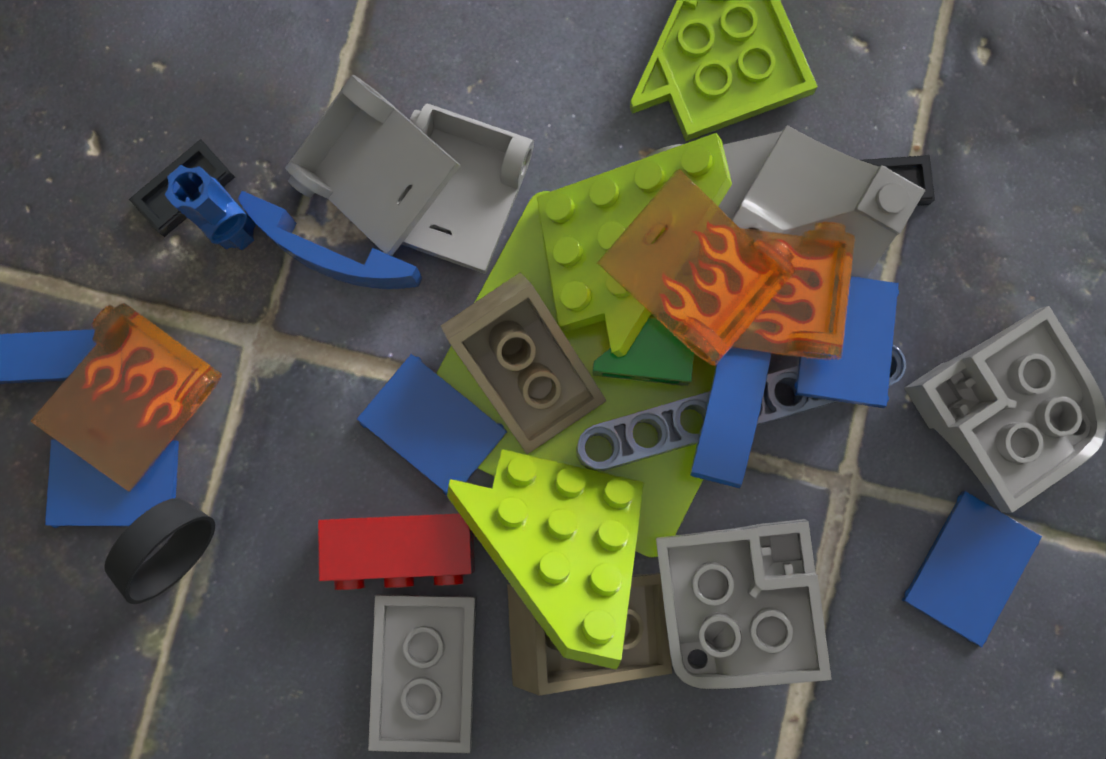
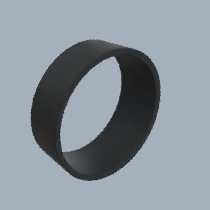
M172 498L163 501L138 517L120 535L106 558L105 573L128 603L140 604L149 601L173 586L195 565L212 540L215 532V521L184 499ZM172 535L168 542L156 554H154L150 559L145 561V559L152 553V551L157 546H159L166 538Z

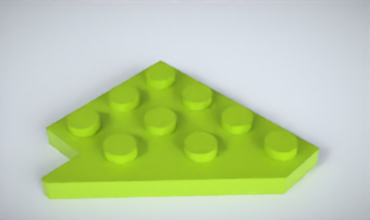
M677 0L631 99L630 110L633 114L669 101L686 142L813 95L818 86L780 0Z
M717 133L537 196L558 324L561 329L569 332L606 320L611 352L617 357L627 354L660 301V297L657 294H664L667 290L662 283L661 273L673 280L698 240L696 235L690 231L703 232L706 220L707 222L710 221L732 186L723 143Z
M503 449L501 450L492 489L450 479L447 492L448 499L563 658L617 670L622 659L644 482Z

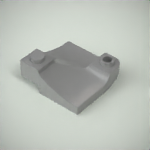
M787 125L744 196L728 228L735 235L738 255L745 263L752 260H761L770 265H778L783 262V258L776 252L760 255L752 247L745 245L742 235L744 231L751 230L758 235L759 240L754 248H760L771 240H781L787 243L797 254L807 258L825 257L835 252L839 247L847 245L844 275L867 279L889 245L903 230L925 189L883 165L878 167L846 155ZM748 264L753 269L762 271L758 267ZM790 271L782 274L777 281L785 276L794 275L808 285L807 278L810 272ZM787 285L773 287L787 296L792 293L791 287Z
M1050 306L1036 309L995 336L948 362L941 363L904 387L929 429L934 428L952 446L982 483L999 510L1005 513H1013L1091 458L1102 446L1106 432V405L1102 393Z
M800 519L762 523L724 530L656 538L671 661L675 674L680 680L700 689L745 688L832 680L809 521ZM695 649L702 650L707 655V661L703 665H694L689 661V653Z

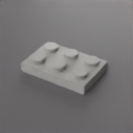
M375 595L368 751L471 752L476 596Z

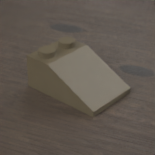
M521 272L441 325L447 340L526 454H529L607 401L537 291Z
M660 573L632 575L622 659L617 670L563 658L511 584H507L513 686L540 696L672 674Z

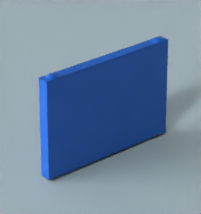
M812 272L809 273L807 278V284L811 288H816L819 285L817 276ZM844 275L835 356L817 345L801 341L797 381L794 384L796 389L795 395L878 408L887 407L899 283ZM808 304L805 305L804 321L808 320L812 313Z
M410 354L357 418L362 427L368 428L440 487L446 496L450 479L466 483L507 433L502 424L492 420L423 364L420 357Z
M65 438L51 440L45 525H50L53 528L60 526H130L138 517L163 501L176 498L179 441L170 438L165 440H66Z
M963 491L957 497V502L911 585L905 591L902 601L973 644L983 647L1032 554L1039 545L1042 536L968 492Z

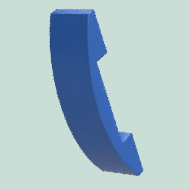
M241 191L238 197L246 213L271 240L295 260L316 272L352 285L378 289L419 287L422 281V276L416 266L372 248L363 265L292 234L297 223L285 209L244 191Z
M753 308L748 314L759 313L766 310ZM745 317L720 346L690 476L740 489L754 439L773 343L766 341L754 332L761 329L769 333H775L776 324L771 322L756 323Z

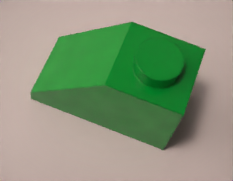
M658 312L657 319L648 318L625 356L617 357L609 348L594 360L593 376L688 386L692 381L696 334L685 324L670 318L665 312Z

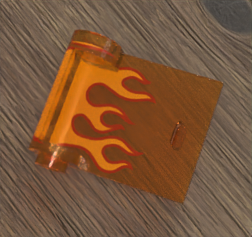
M680 169L676 170L597 262L600 267L692 352L713 366L718 364L795 273V267L791 263L794 256L785 245L773 238H770L767 242L761 239H751ZM665 226L664 232L653 244H651L655 240V238L661 233L663 227Z
M835 222L816 223L814 230L806 231L801 236L728 227L735 235L739 257L759 272L734 296L699 336L687 327L686 342L707 344L759 279L762 272L778 271L782 275L720 347L812 359H842L855 236L845 232V225ZM705 227L702 234L706 237L710 246L718 251L723 250L722 238L709 233ZM698 241L695 270L698 276L706 283H710L713 280L712 273L700 268L698 260L704 264L718 265L725 272L729 290L736 291L739 287L738 275L727 265L708 259L702 252ZM693 282L692 295L699 309L705 314L712 313L717 307L715 297L699 290Z
M122 303L117 307L108 305L96 316L91 326L95 330L93 335V341L96 343L95 347L30 422L124 489L131 492L211 394L220 381L222 373L129 305Z

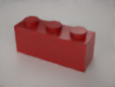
M459 513L318 520L319 581H334V590L365 588L364 579L384 578V588L414 586V577L433 576L434 585L464 584L463 575L475 572L474 533Z

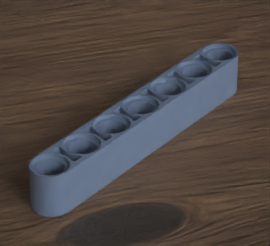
M894 344L892 347L889 386L898 382L906 369L905 357L902 351ZM798 366L767 375L757 426L839 403V401L795 395L796 389L794 384L797 381ZM777 383H784L792 388L795 396L792 406H784L777 401L774 393ZM710 391L599 423L585 429L580 435L576 447L580 463L586 469L600 472L697 444L699 434H691L685 431L680 424V416L682 411L692 409L701 414L704 421ZM648 423L655 427L658 433L657 444L652 448L639 446L633 438L632 431L635 425ZM593 436L605 437L612 446L611 457L604 462L590 459L585 452V443Z

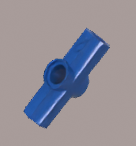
M180 165L167 176L169 183L168 190L165 193L166 198L176 209L196 224L211 243L220 244L224 249L238 248L243 250L254 241L253 229L256 223L234 201L216 178L211 177L200 166L187 168Z

